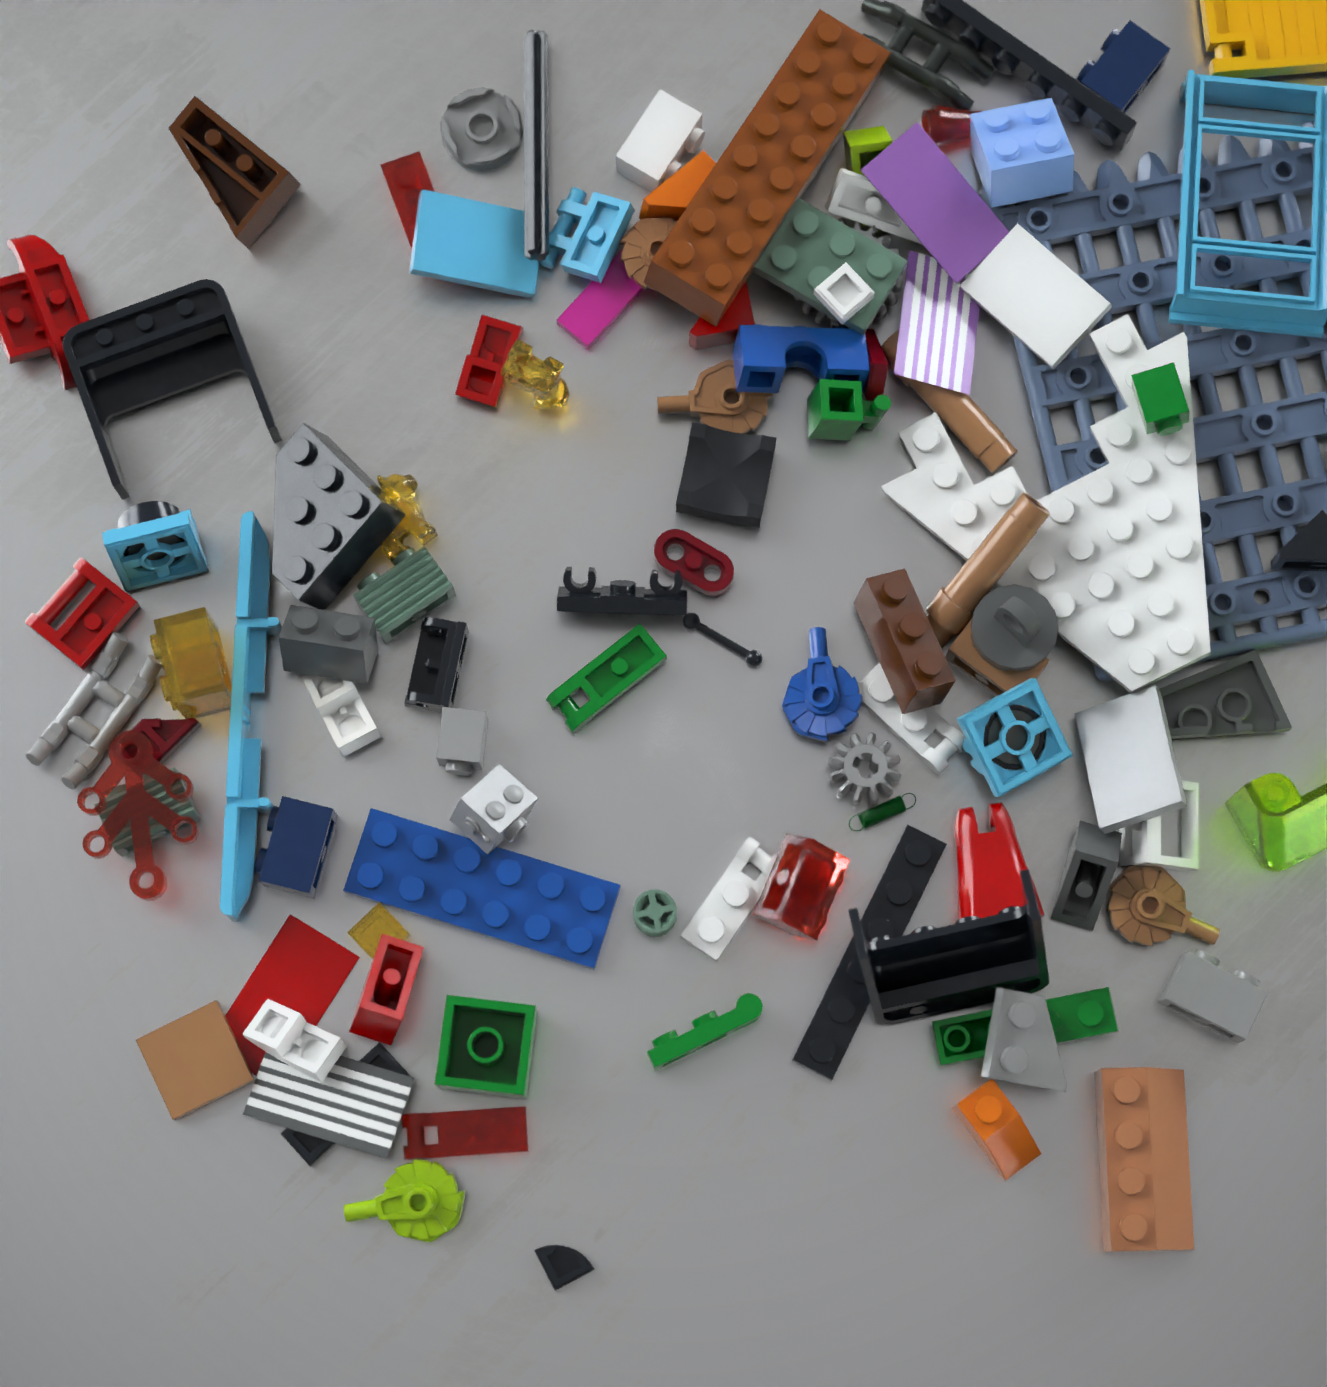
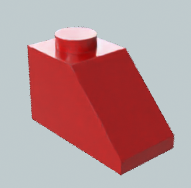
M383 933L381 934L349 1030L350 1033L390 1046L392 1045L403 1020L424 947Z

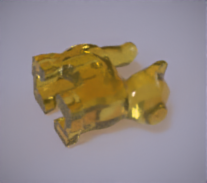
M516 340L502 367V378L519 389L533 394V408L535 410L539 408L553 409L563 407L568 402L570 395L565 380L560 377L564 364L552 357L542 361L532 354V346L521 340Z
M394 473L386 478L380 475L377 477L380 488L407 514L380 545L383 553L391 562L403 551L410 548L403 544V541L409 535L413 534L423 546L438 536L435 531L436 528L433 524L426 521L420 505L415 500L418 483L410 474L400 475Z

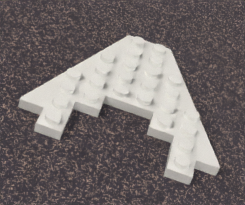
M1126 314L1089 333L1093 346L1127 407L1090 426V431L1108 464L1037 500L1050 512V515L996 585L998 587L1014 584L1034 589L1046 597L1056 612L1059 626L1058 635L1127 691L1133 693L1209 656L1211 649L1187 337L1182 332L1147 350L1129 315ZM1174 362L1189 408V422L1182 424L1183 428L1173 434L1158 436L1157 432L1146 434L1133 392L1131 375ZM935 412L898 431L916 469L881 487L886 497L967 561L1006 511L1013 506L1022 493L1027 494L1013 466L974 485Z

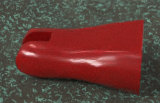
M1002 802L988 804L991 832L978 833V824L973 807L961 808L957 811L955 842L958 866L959 919L968 916L984 918L997 915L1001 910L1008 907H1022L1024 905L1020 871L1028 868L1012 819ZM1032 880V884H1033V888H1034V892H1035L1037 904H1038L1039 911H1040V915H1041V918H1042V917H1044L1045 915H1044V912H1043V908H1042V905H1041V902H1040V899H1039V896H1038L1036 887H1035L1034 882H1033V880Z

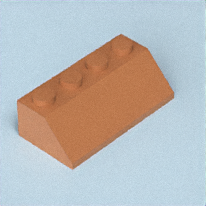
M1152 1067L1101 1068L1094 1072L1103 1252L1194 1250L1184 1070Z

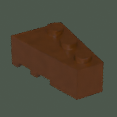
M194 96L168 129L205 185L210 197L221 211L235 237L249 249L301 184L288 170Z

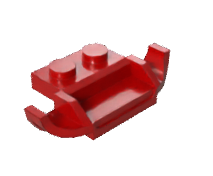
M35 235L8 239L7 245L9 250H13L19 263L17 274L0 278V341L8 362L13 364L50 353L52 359L57 360L64 390L77 387L63 350V339L69 329L89 321L65 257L63 254L60 255L51 244Z

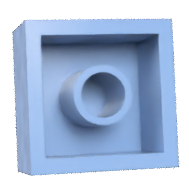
M1052 98L970 114V152L991 208L1073 191L1074 153Z

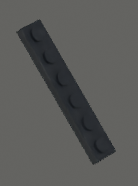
M923 0L921 11L925 13L929 22L938 28L945 27L958 36L959 41L961 40L976 51L984 54L991 59L995 68L1003 74H1012L1024 82L1028 91L1034 96L1042 99L1052 98L1054 104L1058 106L1059 111L1067 119L1084 124L1092 130L1093 135L1101 143L1108 146L1114 145L1119 150H1122L1131 139L1137 124L1135 120L963 0Z
M907 825L861 919V925L867 941L879 936L895 938L903 935L947 845L946 843ZM854 935L792 1062L832 1081L870 1003Z

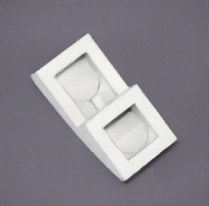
M314 675L301 677L343 757L382 737L353 682Z
M270 999L266 1000L243 1032L244 1037L259 1048L320 1082H323L347 1047L340 1037L307 1023L301 1013Z

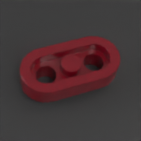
M680 529L667 530L657 538L654 545L655 562L667 574L674 577L675 570H680L683 583L709 596L720 595L731 586L734 577V567L730 558L723 552ZM672 548H679L682 550L683 556L679 560H672L668 557L667 553ZM709 569H715L720 573V577L716 581H709L705 578L704 573Z

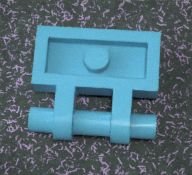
M572 187L567 199L561 200L557 208L556 214L558 218L552 231L549 232V254L545 260L539 261V263L544 267L553 268L557 257L563 256L560 265L564 272L601 283L635 209L631 202L598 192H593L587 206L583 205L587 194L579 188ZM579 222L572 239L568 238L567 236L573 223Z

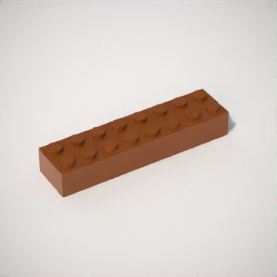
M819 9L652 258L644 283L716 327L751 275L754 266L796 200L802 197L878 81L891 52Z

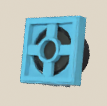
M142 502L131 506L121 514L117 522L118 529L114 528L102 533L104 546L125 591L159 584L208 570L207 560L201 547L196 523L190 509L180 512L178 507L168 502Z
M1029 678L956 718L965 736L962 747L973 758L970 761L971 765L979 774L984 775L993 795L996 797L1006 794L1073 756L1036 678Z

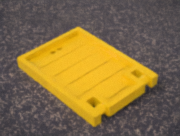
M1200 0L1206 52L1215 51L1216 58L1210 62L1208 67L1209 75L1252 78L1327 72V0ZM1241 49V57H1232V50Z

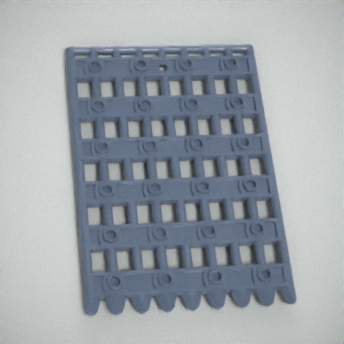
M1305 122L1301 127L1315 128V122ZM1229 135L1219 145L1218 165L1210 166L1201 152L1198 221L1202 236L1221 239L1214 212L1238 207L1246 241L1311 247V228H1303L1295 196L1313 192L1314 143L1299 142V149L1291 150L1285 140L1259 138L1258 157L1251 159L1242 143L1237 138ZM1183 148L1178 155L1176 174L1170 175L1156 154L1146 152L1138 161L1136 182L1130 183L1117 163L1112 160H1106L1098 168L1096 190L1089 191L1075 170L1073 174V191L1057 194L1056 198L1048 199V197L1017 202L1015 206L1011 207L1002 205L991 208L984 187L980 189L979 196L1009 232L1019 224L1052 253V244L1076 241L1084 273L1078 276L1109 301L1112 306L1096 324L1097 329L1113 322L1111 314L1136 310L1144 345L1147 350L1167 341H1161L1152 306L1171 303L1176 292L1179 241L1173 220L1180 219ZM1278 199L1287 233L1263 238L1255 204ZM1157 224L1165 257L1141 262L1132 228ZM1116 232L1125 266L1100 270L1092 236ZM1196 252L1195 286L1235 290L1258 285L1260 292L1278 294L1275 281L1299 277L1304 297H1309L1310 263ZM1327 320L1323 326L1321 338L1226 328L1202 332L1201 326L1183 324L1187 337L1190 381L1197 380L1206 414L1205 416L1193 418L1196 464L1217 460L1226 496L1202 501L1199 491L1209 631L1217 630L1220 641L1210 642L1211 654L1197 662L1327 636V619L1320 620L1318 609L1327 607V571L1279 570L1264 574L1255 536L1279 531L1284 546L1298 533V527L1306 526L1322 510L1327 514V475L1317 439L1327 437V391L1305 395L1296 363L1298 359L1320 355L1327 380ZM1013 335L1051 492H1054L1108 464L1090 431V426L1095 424L1090 401L1115 397L1118 412L1127 407L1098 354L1079 357L1075 347L1053 370L1047 364L1037 365L1035 354ZM1279 363L1288 399L1264 403L1255 368ZM1238 372L1247 407L1223 412L1214 376ZM1074 405L1082 441L1057 445L1049 410ZM1300 443L1309 479L1285 484L1276 447ZM1259 451L1268 487L1243 492L1234 456ZM1238 540L1247 577L1223 582L1213 545ZM1258 590L1265 591L1269 595V602L1265 605L1258 604L1254 599V593ZM1301 613L1303 624L1278 628L1277 617ZM1259 621L1261 632L1236 636L1234 626ZM1094 664L1096 676L1099 680H1114Z

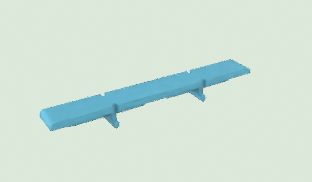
M253 511L245 512L242 515L240 527L236 600L237 624L235 625L226 782L227 805H225L220 910L233 922H239V914L251 893L255 875L258 813L270 815L271 809L274 806L268 798L259 797L262 740L249 738L251 693H264L267 635L279 637L282 625L278 618L268 617L271 574L269 542Z

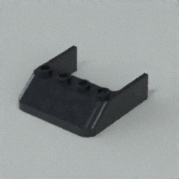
M209 279L198 280L75 325L64 336L63 350L111 483L122 500L129 498L130 495L106 432L107 422L112 417L231 373L243 372L248 375L274 444L282 441L229 299L223 287L216 281Z
M1029 869L1020 871L1024 899L1022 907H1008L1001 910L997 915L984 918L977 916L964 917L957 920L953 925L939 928L923 926L904 936L895 938L879 936L867 941L864 936L858 909H849L848 912L858 957L875 1020L881 1024H897L994 1002L997 987L1030 994L1045 988L1049 984L1043 927Z

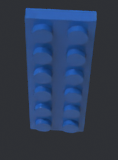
M371 808L343 891L353 896L595 970L621 885L500 847H496L489 854H486L470 838Z

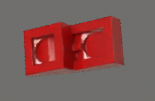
M481 314L470 355H466L455 395L496 407L507 381L524 327Z

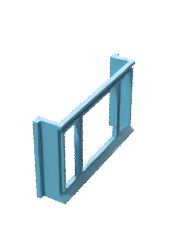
M1188 70L1185 81L1181 84L1180 101L1185 102L1177 282L1176 292L1169 307V323L1321 338L1323 326L1327 320V86L1194 74L1195 70ZM1214 104L1315 114V128L1203 117V105ZM1202 133L1314 143L1311 247L1197 236ZM1196 252L1310 263L1309 297L1195 286Z

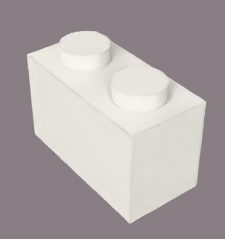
M660 89L617 153L616 172L652 192L683 167L680 163L687 152L693 154L700 146L705 132L702 130L703 114Z

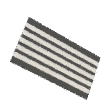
M265 1052L243 1115L387 1159L415 1078L340 1056L323 1082H320Z

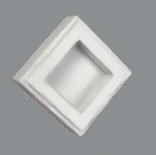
M846 262L814 289L815 297L842 325L871 301L875 295V292Z

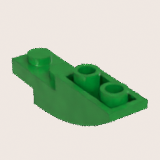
M1109 987L1046 999L1057 1045L1119 1032ZM993 1009L932 1021L941 1066L984 1059Z

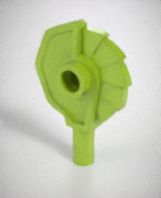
M414 1159L413 1163H406L394 1169L396 1172L383 1186L386 1187L384 1193L378 1194L374 1199L344 1204V1216L347 1222L378 1217L379 1220H388L394 1231L402 1237L431 1242L459 1223L465 1190L458 1191L453 1173L449 1175L447 1170L438 1162L434 1161L431 1163L426 1160Z

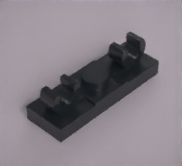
M566 567L563 576L564 586H559L557 594V611L687 615V590H681L683 577L680 570H675L674 583L670 586H662L658 582V569H653L650 574L651 589L636 587V583L629 580H614L610 582V586L597 588L594 587L597 577L594 567H589L588 580L583 584L574 582L572 579V567Z

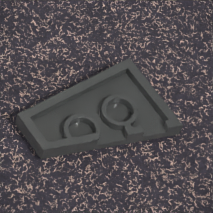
M1257 650L1159 689L1171 739L1285 732L1292 729Z

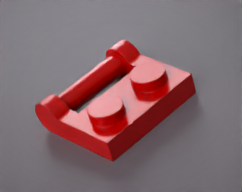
M81 557L73 566L75 571L37 615L32 613L28 617L25 624L84 671L106 646L112 633L118 632L140 605ZM88 581L95 585L57 631L50 626Z

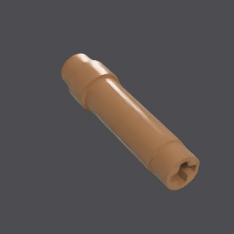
M899 329L881 345L885 357L892 364L890 369L893 372ZM897 375L907 387L911 386L992 474L999 471L1017 454L1018 450L1007 440L1002 431L968 394Z
M1026 493L1021 494L947 587H942L926 606V616L941 649H943L954 634L959 635L972 619L973 612L982 598L991 591L1049 517L1050 512Z

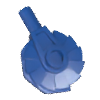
M815 627L809 630L811 658L808 659V666L792 676L782 707L798 735L828 742V735L846 732V727L859 717L857 712L861 707L863 696L860 694L855 676L852 678L840 665L838 668L833 666L830 656H828L826 629Z

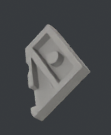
M996 988L981 1072L982 1077L1066 1092L1067 1083L1045 996Z

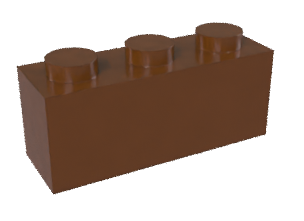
M901 569L866 578L853 604L902 714L941 704L956 680L906 570Z

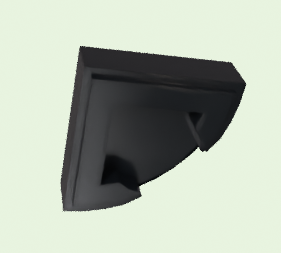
M549 1245L534 1250L555 1291L595 1270L591 1262L583 1254L570 1247Z

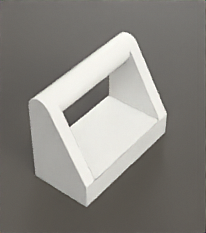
M1181 780L1187 807L1181 808V858L1161 855L1160 815L1120 829L1122 839L1119 867L1157 866L1165 870H1199V783Z

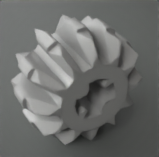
M872 732L869 733L866 744H862L858 733L851 734L850 744L852 748L839 741L835 749L841 757L832 756L828 760V766L839 770L829 775V783L837 784L844 782L839 788L837 796L842 799L850 791L854 792L855 795L852 800L854 806L860 805L864 794H867L871 806L877 805L879 802L877 790L882 795L890 797L894 790L888 782H899L901 778V773L890 769L900 763V756H885L892 743L886 740L879 748L874 746L876 734ZM861 761L870 762L869 769L876 772V774L874 775L870 772L868 778L859 777V769L853 767V765L855 764L859 767Z

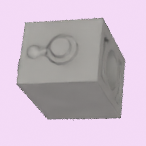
M498 764L460 798L449 820L486 854H489L505 838L512 842L523 832L528 825L526 819L538 798L501 764Z

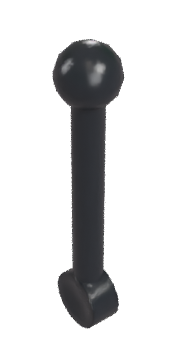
M688 613L684 616L683 626L686 630L700 631L746 658V662L750 666L755 667L762 663L763 658L759 651H749L700 622L699 616L695 613Z

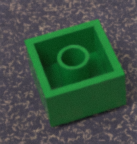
M446 995L435 1085L440 1089L527 1099L538 1014L536 1005Z

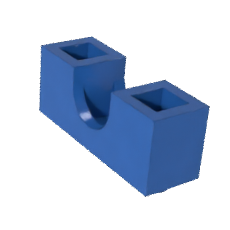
M761 324L739 325L732 350L736 392L778 393L785 369L801 367L813 373L818 381L820 379L861 381L863 393L870 372L865 334L862 335L853 329L844 327L812 328L805 326H764Z

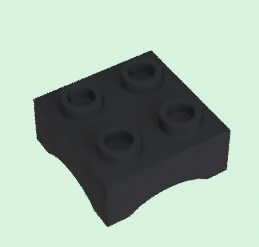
M692 422L676 501V512L760 528L776 438L765 435L735 433L706 424Z

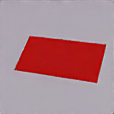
M291 914L225 1015L245 1060L255 1076L258 1074L266 1051L247 1040L243 1032L266 1000L270 999L301 1013L307 1023L317 1026L360 958Z

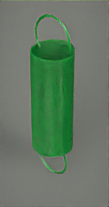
M899 795L857 815L863 828L866 829L905 812L909 808L905 807L904 801Z

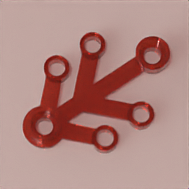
M130 730L118 734L112 740L109 747L111 764L93 787L83 789L78 795L77 803L84 813L90 816L99 815L106 808L107 796L125 776L127 793L101 827L85 835L83 849L89 856L95 859L106 857L112 849V842L130 820L136 868L130 875L129 885L132 892L140 899L153 901L165 893L167 877L154 863L149 816L170 830L172 837L183 845L192 844L197 840L199 826L192 818L179 816L146 792L143 773L165 786L166 793L177 802L188 800L194 792V785L186 775L181 773L175 774L154 759L153 746L150 740L141 732ZM128 745H136L138 748L137 755L132 759L123 757V750ZM179 780L185 781L187 783L186 791L181 795L173 794V784ZM92 794L98 795V805L93 809L86 808V798ZM184 823L191 824L193 828L191 835L187 838H180L177 833L179 826ZM102 837L105 841L103 849L99 852H92L90 849L91 841L94 838ZM146 873L153 874V885L146 889L141 888L139 885L141 876Z

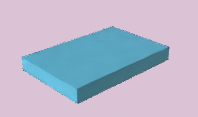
M424 189L420 192L409 274L526 298H532L535 295L539 261L529 260L524 255V211Z

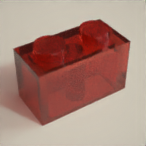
M786 834L753 915L791 935L817 940L822 928L826 924L828 912L837 890L843 882L844 873L850 859L812 838Z

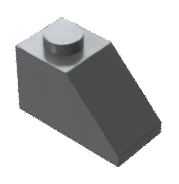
M1084 821L1079 822L1067 855L1051 913L1052 919L1089 930L1094 929L1118 865L1122 839L1121 832L1112 831L1104 834L1097 825Z

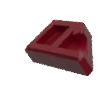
M867 329L865 336L870 372L863 394L867 401H874L878 395L884 394L889 364L874 329Z
M160 718L142 719L112 750L143 780L142 776L146 772L160 767L201 724L195 718L161 720Z

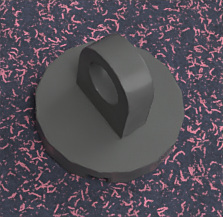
M1015 584L998 587L986 594L975 608L971 620L973 646L984 661L996 669L1004 671H1026L1042 663L1055 646L1059 629L1056 612L1046 597L1032 588Z

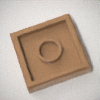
M217 1000L136 1039L172 1120L188 1115L255 1081Z

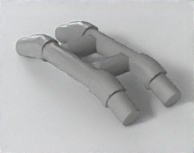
M118 632L112 633L104 650H101L96 661L91 666L90 672L55 721L51 722L49 727L39 737L37 743L26 754L29 762L39 766L50 753H53L68 735L69 730L88 742L89 745L85 747L75 760V763L61 778L63 784L72 790L86 776H89L100 763L108 747L138 705L143 702L155 683V678L164 664L159 658L148 655L139 673L135 675L132 683L125 691L126 694L104 681L113 672L128 642V638ZM94 695L115 708L101 729L80 717V714Z

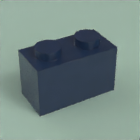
M1129 20L1121 32L1114 29L1109 34L1100 49L1104 52L1096 63L1090 59L1082 68L1076 80L1126 114L1164 66L1170 48Z
M282 796L279 807H272L267 823V831L272 832L268 848L260 849L255 865V873L260 874L258 881L264 887L315 899L338 817L334 809Z

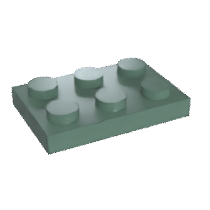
M798 198L754 266V273L836 319L815 297L814 289L846 262L875 292L874 298L844 323V325L864 335L905 270L908 260Z

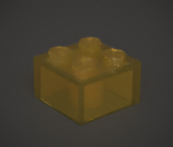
M202 607L153 620L156 634L150 635V642L155 659L161 661V665L166 672V675L159 677L164 699L166 702L170 701L173 711L179 710L185 719H196L230 710L231 678L219 628L207 609Z

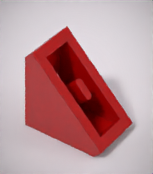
M745 282L716 327L701 317L697 320L689 331L690 347L700 350L734 344L739 325L755 324L747 282Z

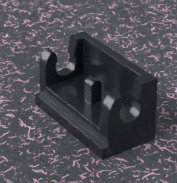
M425 617L421 624L420 637L404 704L408 707L442 713V707L453 708L469 630L465 622Z

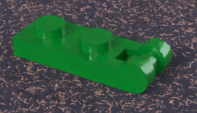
M639 623L551 692L546 701L553 710L559 709L567 719L565 724L572 733H575L587 725L603 709L665 662L667 655ZM580 690L589 699L582 707H579L572 699L573 695Z
M743 994L739 997L735 1009L719 1017L716 1011L713 1010L693 1020L691 1023L694 1029L678 1036L676 1030H672L652 1040L654 1048L647 1051V1055L654 1070L657 1071L753 1024L761 1016L763 1007L761 999L755 994Z

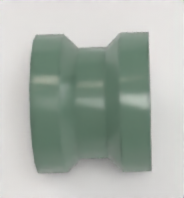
M648 890L642 893L636 899L633 906V920L637 929L649 937L666 935L676 922V905L673 898L661 890Z

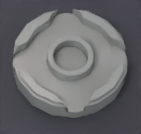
M484 87L469 89L454 97L448 104V109L444 112V116L442 115L440 123L443 146L450 157L462 166L479 171L495 169L510 161L519 150L523 137L521 113L513 100L505 94L503 96L500 93L494 92L493 89Z

